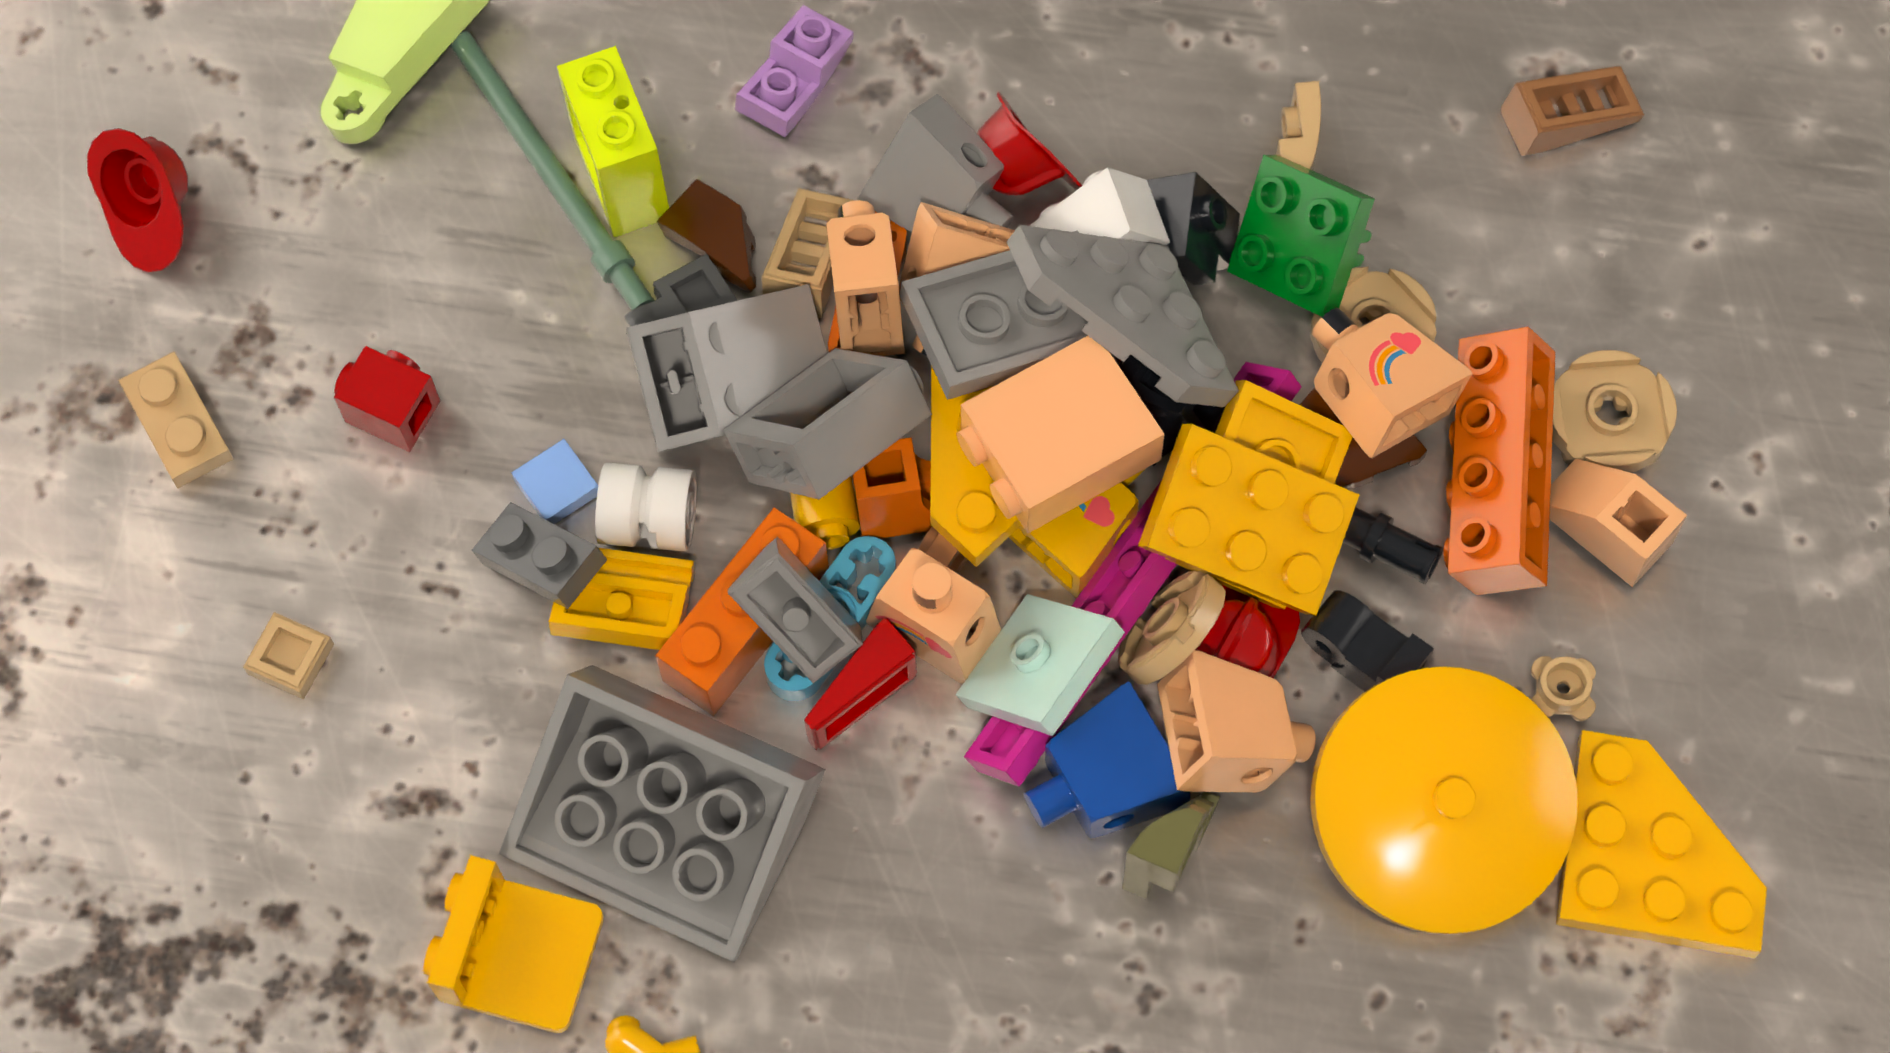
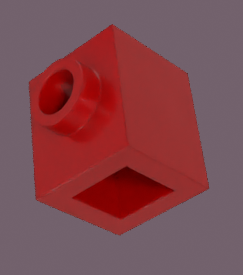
M366 345L355 363L349 362L341 370L334 388V399L346 423L408 452H411L439 405L440 398L432 377L420 371L419 365L411 358L394 350H388L385 355Z

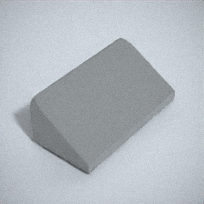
M778 537L760 552L728 588V594L813 684L863 645L861 627L858 622Z

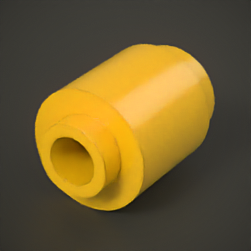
M851 476L821 499L790 493L794 521L825 541L827 550L837 549L846 545L849 542V537L859 530L860 523Z

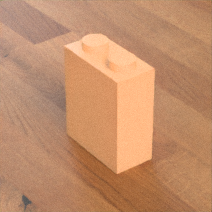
M1089 336L1078 340L962 403L961 430L956 433L958 442L969 462L974 467L983 464L993 479L994 483L990 484V490L1002 513L1008 519L1016 515L1027 533L1034 531L1160 461L1164 441L1163 431L1110 352Z

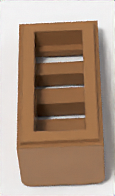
M1621 66L1515 83L1501 107V114L1522 156L1546 152L1640 122L1644 116ZM1603 89L1612 108L1605 109L1597 93L1598 90ZM1576 97H1580L1587 112L1583 113ZM1553 104H1557L1562 117L1557 116Z

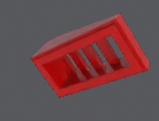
M886 617L877 623L864 640L863 645L854 653L804 719L808 742L815 750L818 748L821 750L916 677L915 650Z

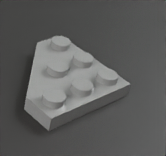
M1019 225L1007 240V245L1024 282L1032 294L1048 306H1051L1058 299L1084 318L1087 323L1081 331L1123 363L1131 354L1160 376L1155 387L1175 402L1225 407L1238 393L1239 390L1226 366L1225 357L1218 349L1202 317L1201 308L1194 300L1178 268V262L1168 246Z

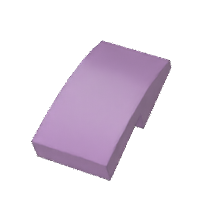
M803 5L772 39L769 58L736 94L735 110L786 138L834 73L853 40L854 32Z

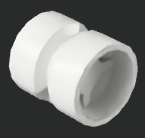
M604 463L599 478L596 499L595 531L597 543L634 547L641 538H647L652 549L689 551L696 517V471L658 467L652 476H647L640 465Z

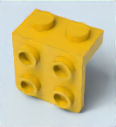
M470 855L464 874L456 872L449 884L445 898V911L450 912L443 936L435 935L432 938L425 955L423 974L429 976L427 980L428 985L440 1002L553 1033L566 1031L571 1024L604 922L601 909L596 904L505 880L495 861Z

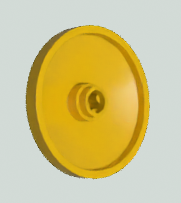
M1430 667L1409 671L1386 679L1357 697L1341 713L1327 733L1319 750L1311 781L1310 803L1312 822L1320 850L1337 880L1352 897L1377 916L1393 924L1422 932L1452 934L1481 930L1499 924L1528 907L1545 891L1559 872L1569 852L1577 820L1578 796L1573 765L1567 748L1550 719L1531 699L1512 685L1479 671L1458 667Z

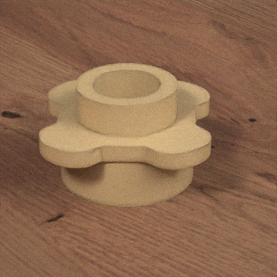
M1542 656L1534 661L1531 667V675L1536 680V695L1531 700L1548 718L1554 714L1571 715L1576 721H1585L1593 715L1596 704L1590 697V693L1596 676V670L1592 663L1582 658L1558 657L1552 659L1549 656ZM1566 684L1569 692L1566 694L1560 693L1557 690V685Z

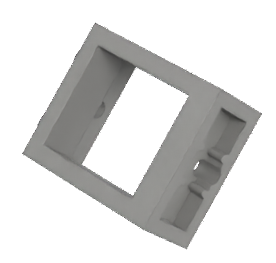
M835 348L723 431L749 483L821 499L926 420L932 413L922 394L924 390L923 382L917 371L908 364L907 360Z

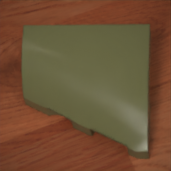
M1202 792L1186 804L1162 816L1146 827L1127 851L1122 889L1144 899H1147L1153 884L1174 892L1192 851L1197 852L1221 796L1212 792Z

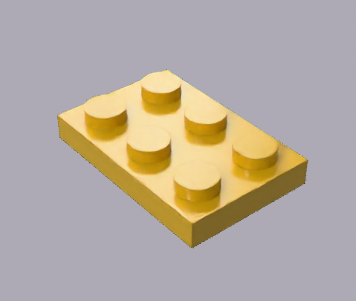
M1236 380L1235 384L1239 391L1226 405L1215 434L1326 481L1335 483L1352 440V435L1345 426L1247 380ZM1165 558L1166 560L1171 561L1191 571H1198L1188 566H1185L1181 563L1173 561L1171 559ZM1215 578L1222 585L1253 597L1271 607L1286 608L1284 605Z
M1182 424L1138 546L1205 574L1208 573L1210 576L1303 614L1317 616L1360 494L1194 424Z

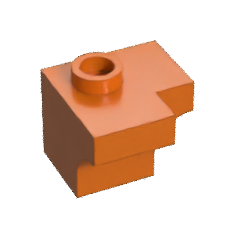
M912 437L899 439L851 475L861 537L873 536L881 539L930 530L932 527L930 521L931 461L922 459L914 453Z

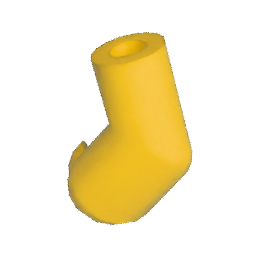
M624 1015L616 1017L609 1023L606 1029L605 1048L608 1053H700L696 1035L660 1043L641 1029L640 1021L633 1016Z

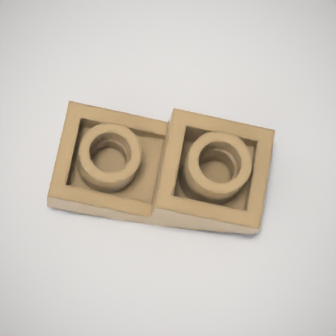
M1320 81L1295 83L1292 106L1283 107L1282 109L1284 139L1278 140L1276 155L1312 171L1321 125Z

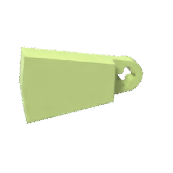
M356 0L328 57L336 68L337 73L323 99L320 114L334 138L342 143L356 144L373 137L383 126L385 118L490 0ZM360 106L363 107V111L359 115L350 113L346 119L343 116L348 109L356 111Z

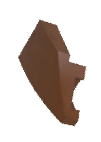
M696 179L657 220V223L665 237L700 256L707 254L723 279L751 293L756 288V277L752 271L751 251L755 250V237L747 224L746 214L741 205Z

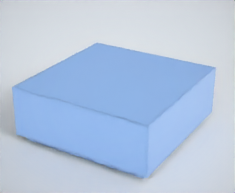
M565 439L511 472L515 483L538 515L553 524H556L597 497L598 484Z

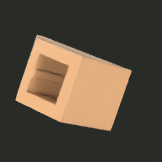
M1575 459L1551 484L1550 520L1631 587L1641 579L1673 544L1687 517L1683 511L1637 474L1580 459Z

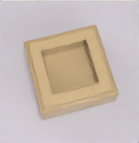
M274 612L243 668L248 675L304 699L332 650L334 643L330 636Z

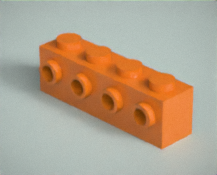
M1528 326L1459 339L1458 361L1470 369L1473 374L1456 402L1455 420L1452 421L1449 428V440L1454 453L1452 479L1447 483L1446 497L1451 510L1450 537L1444 543L1443 555L1448 574L1475 595L1547 586L1556 351Z

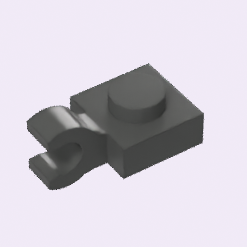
M705 254L654 281L653 288L657 299L633 309L624 317L631 327L738 300L708 255Z

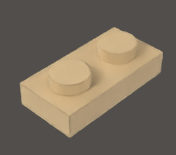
M175 351L118 380L177 489L234 460Z

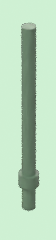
M467 31L461 32L450 44L451 48L593 253L591 263L604 282L614 284L631 310L655 301L633 270L635 260L620 240H613L471 33Z

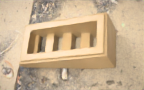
M798 188L762 275L763 294L809 284L818 319L822 317L833 288L827 227L804 222L805 217L829 221L832 218H838V209L843 204L855 200ZM798 239L825 244V247L806 242L798 241ZM791 261L816 266L817 268L815 269L797 264H792Z

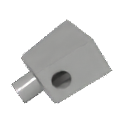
M938 94L908 114L857 200L871 203L875 212L889 215L891 221L910 232L913 230L920 202L1008 228L1014 218V215L989 196L990 191L1004 170V165L994 155L991 148L946 100Z

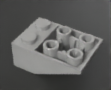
M809 284L627 327L626 329L658 452L724 436L723 430L827 354Z

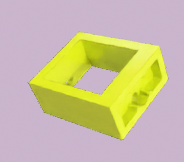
M616 46L558 65L557 70L573 135L613 237L615 238L657 223V220L669 209L658 150Z

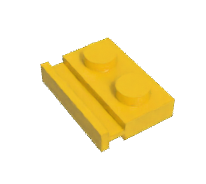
M599 548L607 561L572 605L567 609L553 602L548 621L550 635L660 650L685 619L690 586L695 576L694 561Z

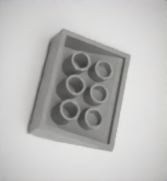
M592 665L566 676L499 854L735 962L803 828L826 769Z

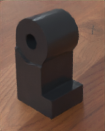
M1334 590L1319 608L1317 616L1313 615L1301 629V635L1305 642L1317 654L1332 664L1331 667L1364 692L1388 678L1409 671L1427 668L1434 650L1432 646L1413 633L1408 638L1376 616L1359 599L1341 590Z

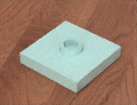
M1027 594L955 695L969 709L1053 736L1125 632L1114 618Z

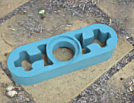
M862 536L855 538L845 545L819 580L858 622L861 631L867 624L866 619L876 596L896 570L894 552L885 541L877 537ZM873 557L879 559L878 564L881 575L877 577L869 573L857 586L858 599L863 601V603L859 604L849 592L857 578L855 562L858 560L861 563L867 564ZM840 583L843 588L836 586V584ZM775 643L767 651L764 660L767 683L775 695L787 701H802L813 696L834 669L832 668L814 684L807 677L803 678L797 674L793 675L789 681L783 679V668L780 663L783 660L789 663L793 662Z

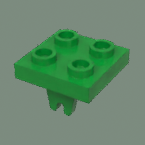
M1263 155L1227 272L1323 317L1330 310L1340 307L1352 268L1360 266L1364 261V255L1358 253V249L1361 243H1367L1371 239L1372 233L1365 228L1375 198L1279 155Z

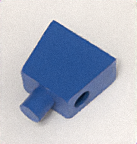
M1129 681L1119 686L1046 744L1045 763L1053 778L1024 793L1025 801L1041 828L1074 812L1089 838H1098L1166 815L1189 802L1191 792L1177 790L1169 746Z

